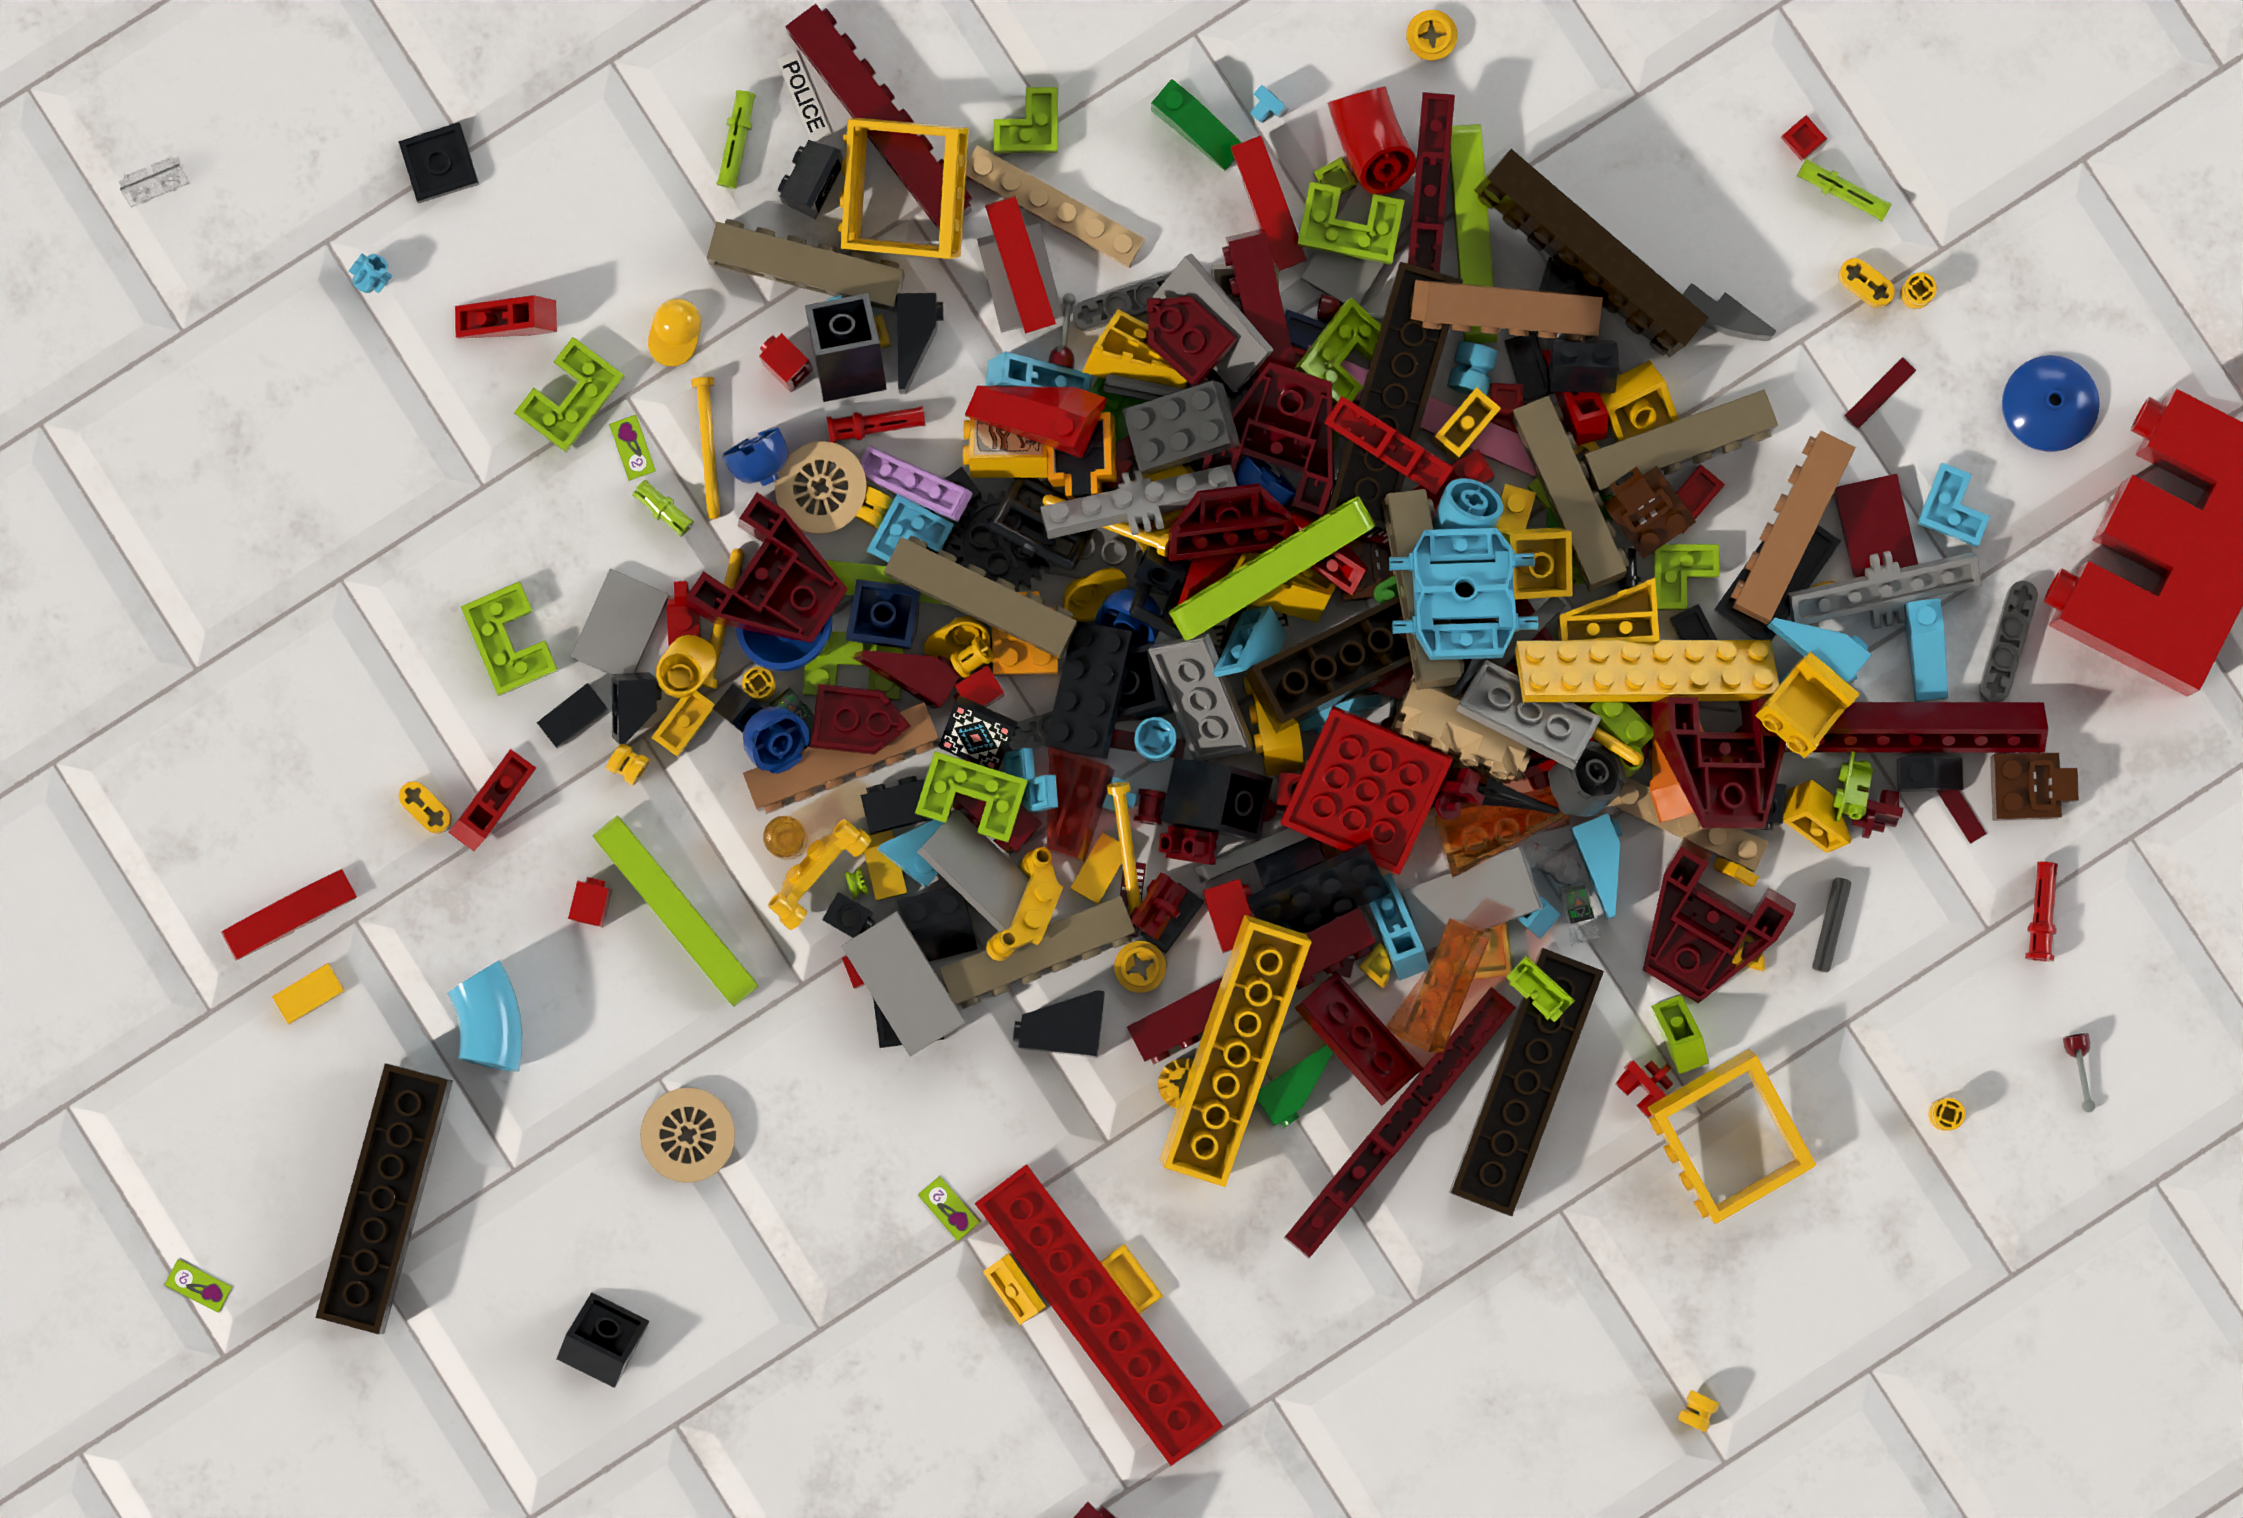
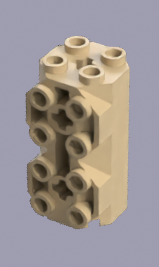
M1413 673L1407 687H1410L1409 691L1401 699L1391 731L1424 744L1429 748L1438 750L1443 754L1452 756V762L1455 764L1453 769L1460 772L1461 768H1469L1482 776L1481 780H1483L1484 784L1487 783L1488 777L1502 784H1510L1512 780L1518 782L1521 773L1525 772L1531 754L1528 752L1530 748L1457 712V707L1466 692L1465 690H1462L1457 697L1451 695L1454 688L1453 685L1417 690Z

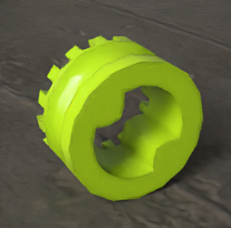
M856 868L854 873L845 871L852 898L856 899L860 893L869 895L866 883H864L865 879H862L864 876L861 868Z

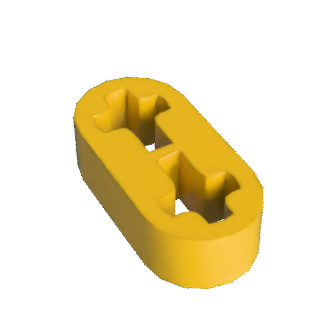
M1859 258L1848 259L1839 269L1838 277L1841 284L1869 306L1883 308L1892 301L1895 295L1893 284ZM1855 266L1859 267L1858 275L1866 282L1863 283L1858 278H1854L1852 281L1847 278L1849 272L1846 268L1853 269ZM1868 283L1877 289L1881 285L1886 288L1884 294L1887 299L1882 297L1878 300L1874 299L1873 295L1875 292L1867 286Z
M412 781L407 782L401 787L398 795L400 803L426 830L431 833L441 834L450 828L452 814L424 785ZM420 789L422 791L419 794L420 799L425 803L422 808L415 802L408 804V790L417 791ZM429 808L437 814L444 813L441 818L444 824L441 827L436 824L432 827L430 826L432 818L426 813Z

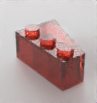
M1048 746L1049 775H1056L1058 807L1047 810V849L1056 854L1085 862L1108 792L1107 785L1111 783L1115 770L1109 765Z

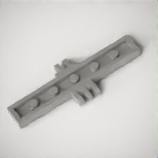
M1231 465L1151 482L1150 477L1143 479L1142 473L1139 470L1134 471L1136 481H1130L1128 472L1121 473L1123 483L1118 484L1117 490L1041 506V516L1047 537L1052 539L1127 521L1132 536L1139 534L1137 524L1141 523L1145 533L1151 532L1150 521L1154 520L1157 530L1164 529L1161 514L1185 509L1197 491L1237 486Z
M1890 551L1882 552L1883 565H1880L1878 554L1870 555L1871 567L1865 568V576L1789 592L1791 621L1807 625L1870 611L1873 629L1881 628V615H1883L1886 627L1893 625L1892 613L1894 612L1897 623H1905L1904 603L1981 586L1978 556L1972 552L1900 568L1898 562H1893Z

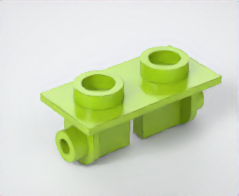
M1853 751L1848 763L1842 762L1837 781L1843 782L1842 789L1837 788L1833 801V807L1838 808L1836 821L1838 822L1842 813L1849 815L1854 820L1861 819L1866 813L1869 793L1857 789L1869 791L1873 768L1868 761H1854L1855 752Z
M1527 956L1506 977L1510 981L1509 985L1513 986L1526 999L1529 996L1534 999L1532 1004L1547 1020L1550 1018L1555 1022L1575 1001Z

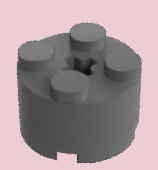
M1589 741L1574 770L1558 762L1549 770L1550 788L1562 813L1581 817L1593 816L1618 797L1622 787L1625 785L1626 774L1621 760L1614 752L1610 754L1602 748L1603 745L1601 743Z

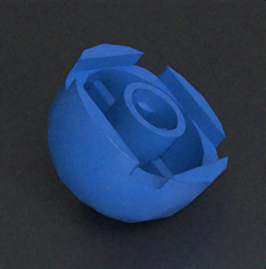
M778 427L758 433V437L751 440L747 438L723 453L724 456L722 458L735 478L748 484L760 482L762 486H766L779 478L777 472L787 462L788 448Z
M1246 455L1238 464L1234 474L1237 486L1259 483L1286 508L1296 494V489L1281 474L1278 477L1270 470L1272 467L1266 462Z
M1119 589L1103 601L1095 617L1096 624L1137 633L1134 648L1149 643L1154 644L1160 630L1132 617L1129 613L1137 589ZM1149 595L1144 608L1162 616L1160 607Z
M767 707L759 710L751 716L743 731L744 750L752 763L761 770H768L776 774L787 771L795 766L803 757L800 753L804 748V744L808 747L810 741L809 729L805 722L798 715L784 707Z

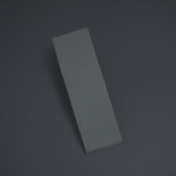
M1691 283L1682 294L1709 317L1702 325L1708 329L1728 336L1760 341H1770L1776 333L1774 328L1726 292L1717 302Z

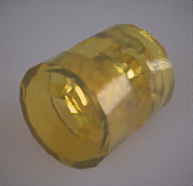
M778 816L772 819L765 827L763 833L764 844L767 850L775 857L782 860H794L800 857L806 850L808 833L805 827L795 818Z

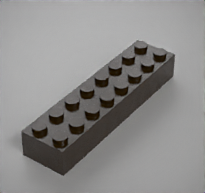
M1510 149L1474 189L1478 194L1479 201L1489 209L1495 208L1501 213L1503 221L1514 230H1521L1528 236L1527 241L1531 246L1539 251L1544 250L1552 257V263L1558 269L1564 272L1568 270L1577 278L1576 283L1588 293L1593 292L1598 297H1603L1602 306L1613 314L1617 312L1626 320V326L1638 335L1643 334L1651 341L1649 344L1652 349L1660 355L1664 356L1666 354L1668 357H1671L1684 348L1709 318L1514 150Z
M1400 262L1357 406L1416 443L1450 324L1442 323V329H1430L1422 327L1423 321L1411 319L1415 280L1462 284L1463 279ZM1347 439L1326 512H1331L1345 502L1359 496L1375 526L1386 529L1381 503L1388 493L1401 492L1406 476Z
M1459 583L1455 587V591L1460 597L1467 598L1474 593L1472 586L1468 583ZM1399 595L1251 666L1246 679L1275 733L1293 726L1412 667L1406 633L1393 634L1392 620H1403ZM1498 618L1451 619V623H1491L1493 620L1498 621Z
M1545 948L1540 949L1535 964L1575 1001L1554 1022L1550 1018L1548 1020L1545 1019V1016L1532 1004L1533 998L1529 996L1526 999L1522 996L1449 1191L1452 1195L1511 1217L1515 1211L1604 973L1603 970Z
M384 1064L315 1318L375 1334L385 1333L453 1080L392 1064Z

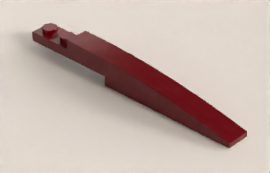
M1422 92L1407 263L1440 273L1455 95Z
M1489 988L1284 1236L1285 1240L1308 1259L1313 1255L1516 1009L1512 1003L1494 988Z

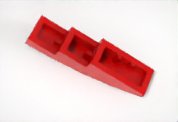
M1261 135L1232 146L1231 152L1254 210V216L1259 228L1264 229L1267 234L1272 261L1279 267V272L1307 261L1303 247L1297 246L1299 236Z
M1016 196L985 205L1025 334L1055 325L1056 322Z
M1341 396L1324 422L1436 496H1438L1455 469L1343 396Z
M340 869L223 930L221 934L237 961L293 934L295 930L324 917L327 913L355 900L357 896L344 871Z

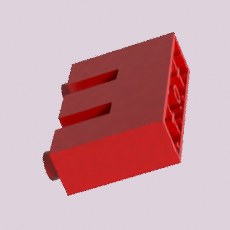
M2175 389L2163 399L2162 403L2148 397L2139 410L2130 431L2144 438L2135 454L2136 456L2204 490L2197 506L2195 507L2145 480L2131 475L2120 484L2092 539L2096 543L2161 575L2153 592L2151 593L2088 561L2077 568L2075 574L2060 568L2046 592L2043 603L2056 609L2048 626L2185 696H2190L2200 691L2243 607V422L2179 389Z

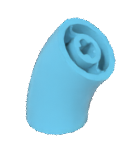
M1462 478L1453 480L1446 486L1434 512V517L1431 519L1433 530L1496 528L1503 513V503L1500 496L1482 482Z
M499 960L447 993L457 1013L460 1027V1051L458 1058L480 1066L519 1072L523 1039L521 1014L510 978Z

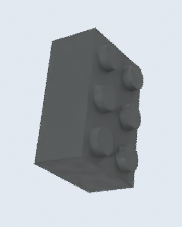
M1213 380L1123 409L1138 468L1142 473L1152 475L1241 446L1224 385Z

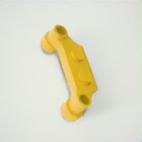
M841 820L834 827L832 834L827 837L824 835L821 840H816L807 850V856L802 862L789 869L785 876L786 880L782 883L781 892L771 898L768 907L780 917L779 921L789 930L795 929L807 915V910L798 903L800 898L844 849L854 857H857L868 848L872 838L863 829L855 828L848 820Z
M1038 847L1035 850L1029 851L1021 859L1020 869L1030 878L1010 928L993 935L986 945L988 955L996 961H1004L1014 950L1031 942L1038 945L1043 939L1064 887L1057 882L1051 863L1052 854L1045 847Z

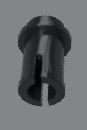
M1628 548L1629 566L1626 567L1625 577L1615 581L1620 590L1629 589L1641 582V578L1637 576V551L1635 548Z

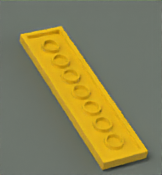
M1621 640L1517 641L1515 645L1523 702H1656L1666 697H1698V701H1752L1758 698L1769 699L1779 686L1771 640H1660V642L1634 643Z

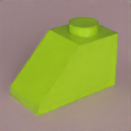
M1682 995L1652 1005L1651 1008L1664 1043L1678 1073L1682 1074L1709 1064L1703 1036Z

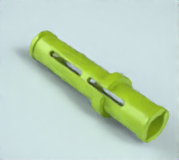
M736 90L731 118L727 119L726 125L729 126L716 183L718 186L730 189L737 188L747 132L752 129L750 118L754 99L756 98L754 93Z
M1805 159L1797 177L1821 188L1823 194L1827 195L1830 193L1879 219V221H1883L1892 205L1890 202L1888 203L1863 188L1839 177V172L1835 170L1830 172L1809 161V159Z

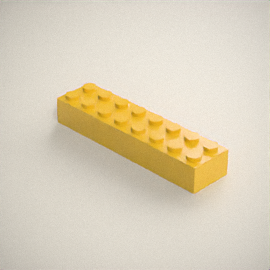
M1244 915L1159 1158L1164 1168L1226 1187L1311 945V940L1306 934Z

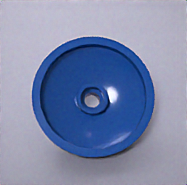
M2040 356L2025 362L2013 372L2003 391L2002 411L2008 428L2023 444L2039 451L2057 452L2077 445L2091 432L2099 414V394L2092 377L2078 363L2061 356ZM2050 395L2059 397V405L2054 406L2050 403Z
M831 615L813 643L736 628V633L742 650L755 664L772 671H790L807 665L824 650L832 632L833 620Z

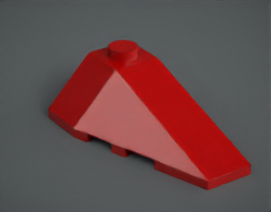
M977 385L965 416L1082 458L1107 399L1077 387Z

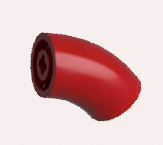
M1386 86L1356 93L1327 103L1344 153L1361 186L1367 192L1376 195L1388 194L1403 186L1414 173L1417 162L1415 154L1398 123Z

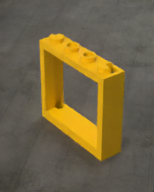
M865 118L848 119L847 134L843 135L844 143L847 144L846 157H844L841 166L842 175L845 176L844 189L840 194V207L843 209V217L838 227V232H841V249L944 259L961 257L969 128ZM867 130L945 136L939 245L861 238Z
M1750 1049L1743 1051L1647 1107L1652 1115V1118L1648 1120L1657 1136L1662 1134L1667 1142V1145L1663 1146L1666 1155L1672 1164L1678 1162L1683 1171L1678 1174L1682 1184L1687 1191L1692 1189L1697 1197V1200L1693 1202L1703 1219L1708 1217L1714 1224L1721 1222L1817 1166L1758 1056ZM1747 1072L1794 1160L1715 1205L1668 1117Z

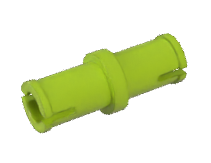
M647 480L642 481L633 492L632 496L653 512L652 516L655 519H662L680 537L690 530L691 527L689 525L692 526L694 524V520L690 519L674 505L672 498L669 496L664 497Z

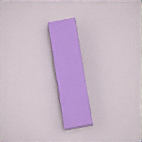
M868 446L860 461L866 481L899 494L910 501L957 522L973 494L964 487L872 446Z

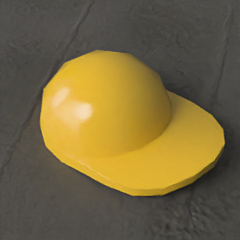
M670 299L661 304L654 315L648 336V348L651 356L664 366L676 367L685 364L692 358L701 331L702 319L699 310L691 302L685 299Z
M1111 567L1101 569L1089 576H1082L1072 580L1063 593V607L1074 613L1072 619L1076 621L1089 622L1094 620L1103 601L1110 594L1119 589L1127 588L1128 583L1125 574L1119 568Z
M967 615L957 617L948 625L934 631L927 637L924 642V652L926 656H934L936 658L943 656L951 661V654L966 649L976 637H981L990 647V634L987 626L982 621Z
M685 635L678 637L669 646L657 664L656 679L659 687L667 695L675 698L689 697L695 693L713 671L716 664V652L713 646L698 636Z

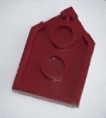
M1193 296L1147 299V312H1149L1148 345L1193 387L1197 386L1234 347L1238 339Z
M818 684L810 748L875 755L908 730L911 725L881 690Z

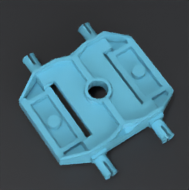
M1497 528L1424 530L1413 553H1409V557H1389L1390 571H1412L1415 616L1412 617V620H1392L1393 634L1412 633L1416 635L1417 640L1430 660L1503 658L1515 632L1519 630H1538V616L1518 617L1513 590V568L1523 566L1534 567V553L1515 554V550H1512V546ZM1463 582L1468 583L1472 586L1474 593L1467 598L1460 597L1455 591L1456 585ZM1498 618V623L1433 625V620Z

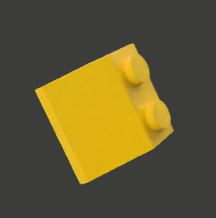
M1650 360L1617 377L1615 393H1599L1609 412L1608 428L1616 443L1679 420L1665 379Z

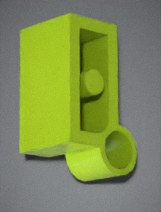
M1594 702L1587 710L1602 717L1598 727L1643 756V761L1640 765L1630 767L1624 763L1621 756L1617 755L1624 766L1626 778L1630 777L1644 763V755L1640 749L1654 736L1653 729L1626 702Z

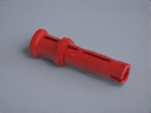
M923 406L865 416L858 412H853L852 416L834 419L831 416H826L830 443L856 438L859 441L865 438L867 434L926 426Z
M2037 862L2033 922L2027 928V931L2030 933L2029 952L2025 953V959L2054 961L2055 956L2052 955L2053 935L2057 933V928L2053 924V911L2058 863Z

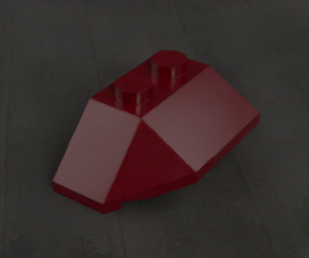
M1259 483L1197 491L1169 530L1168 559L1169 561L1270 549L1293 535L1294 516Z

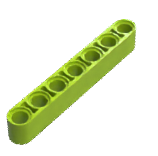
M1481 124L1452 126L1449 159L1459 279H1463L1462 284L1494 286L1488 208L1479 201L1478 194L1474 191L1485 177ZM1471 326V332L1463 331L1464 342L1476 344L1497 343V334L1480 332V326Z
M1355 497L1169 611V614L1184 640L1193 639L1368 532L1375 526V523L1360 497Z
M618 815L592 835L733 1007L759 987L752 976Z

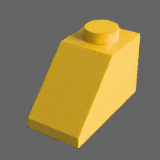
M1812 779L1788 789L1783 822L1825 853L1851 843V836L1842 815L1839 822L1836 821L1838 808L1833 807L1834 795Z

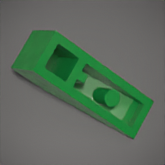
M1171 79L1151 102V111L1221 169L1226 171L1235 160L1231 147L1242 142L1193 95Z
M1327 1044L1260 1088L1256 1100L1274 1126L1281 1123L1283 1128L1300 1118L1297 1111L1304 1106L1334 1053Z

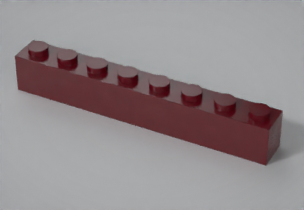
M815 3L785 26L788 35L853 119L865 118L914 123L904 108L898 111L891 102L895 97L886 84L883 83L879 86L872 77L876 72L865 58L860 61L853 51L857 48L846 33L842 36L834 27L837 21L827 8L821 11ZM867 130V138L940 231L944 160L940 159L937 161L930 152L934 148L923 134L918 136L911 133ZM966 188L963 217L972 211L969 202L973 198Z
M1853 702L1844 710L1813 752L2045 753L2049 728L2044 702ZM1786 743L1784 752H1793Z
M1359 907L1306 934L1311 940V945L1296 985L1297 989L1300 990L1315 982L1313 975L1323 970L1326 975H1329L1344 967L1342 960L1352 955L1355 960H1358L1373 952L1371 945L1375 944L1376 940ZM1222 978L1127 1026L1144 1062L1151 1059L1154 1065L1170 1057L1171 1055L1168 1050L1179 1044L1183 1050L1199 1042L1197 1035L1204 1032Z

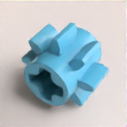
M362 253L349 269V272L354 275L352 279L354 286L365 293H370L373 290L380 293L392 277L387 272L388 264L386 260L376 254H370L366 257Z

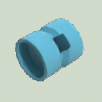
M1464 341L1459 342L1454 357L1457 366L1451 369L1447 387L1470 395L1477 387L1487 396L1491 382L1488 372L1494 371L1499 352L1484 345Z
M1159 717L1147 718L1141 722L1135 730L1134 743L1136 751L1143 759L1149 762L1157 763L1169 758L1176 747V733L1171 723Z

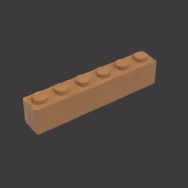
M1415 280L1411 319L1423 321L1422 327L1430 329H1442L1443 323L1452 324L1451 330L1471 332V326H1480V332L1500 334V328L1510 329V335L1529 336V331H1538V337L1557 339L1558 333H1566V339L1586 341V335L1599 336L1603 297L1577 293Z
M1820 431L1816 438L1809 437L1802 451L1807 457L1802 467L1797 464L1795 465L1788 479V482L1793 485L1788 495L1782 493L1773 511L1779 514L1774 524L1767 522L1759 540L1764 541V544L1759 553L1752 552L1745 568L1750 570L1745 582L1738 581L1731 595L1732 598L1736 599L1732 608L1765 624L1771 621L1856 447L1823 431Z
M925 702L900 711V714L911 727L875 755L808 747L801 751L802 759L787 771L776 774L757 767L744 772L743 775L756 809L758 811L765 810L766 814L784 808L783 802L795 798L796 802L806 800L814 796L813 790L823 786L826 787V790H831L845 784L843 779L855 774L857 779L874 773V766L886 763L887 767L903 762L905 754L916 750L917 755L935 749L934 743L940 740Z

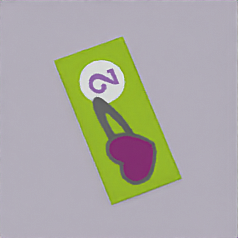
M637 415L610 423L609 426L628 480L630 481L656 472Z
M938 1176L918 1194L957 1241L980 1223L941 1176Z
M177 1259L164 1284L217 1313L220 1312L232 1289V1286Z

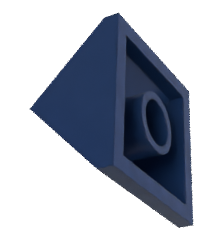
M857 579L846 641L911 649L917 634L921 592L909 586Z

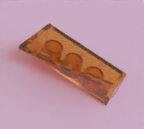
M1550 786L1523 793L1559 808ZM1477 805L1462 809L1458 817L1453 820L1441 819L1439 816L1435 817L1436 833L1444 860L1452 878L1532 835L1570 825V815L1562 813L1560 809L1558 814H1550L1521 808Z
M1449 918L1431 964L1386 1027L1397 1037L1427 1052L1443 1053L1492 932L1466 920Z

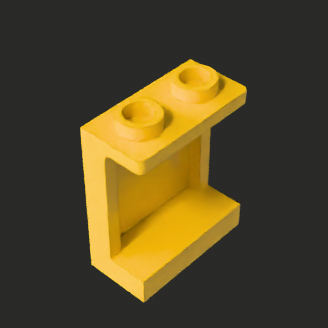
M1810 651L1794 666L1755 716L1762 721L1763 726L1767 730L1776 733L1782 738L1790 750L1806 758L1820 745L1819 742L1860 694Z

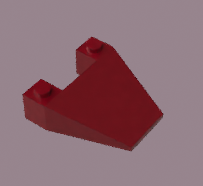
M1269 362L1232 413L1241 446L1205 457L1201 471L1230 464L1234 475L1241 456L1244 454L1300 472L1302 475L1292 506L1323 515L1335 483L1333 429L1324 423L1333 410L1332 381Z
M756 492L740 516L738 527L763 542L732 589L703 571L686 596L684 605L714 624L813 643L848 591V588L786 511Z
M1666 697L1652 703L1654 737L1702 828L1764 829L1766 827L1786 747V742L1776 733L1767 730L1763 726L1762 721L1755 716L1768 699L1758 698L1741 705L1743 733L1700 732L1698 697Z
M1684 837L1664 872L1643 971L1699 1004L1778 940L1794 914L1796 903L1768 887L1752 914L1698 882L1710 862L1712 853ZM1746 934L1750 935L1754 942L1745 941L1741 954L1742 960L1737 964L1732 963L1735 951Z

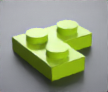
M1026 87V119H994V153H1058V87Z
M1664 544L1653 552L1657 610H1687V578L1720 577L1719 544Z

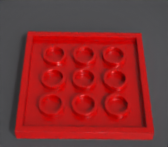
M1332 705L1280 820V824L1344 852L1366 843L1379 867L1400 875L1453 761V757Z

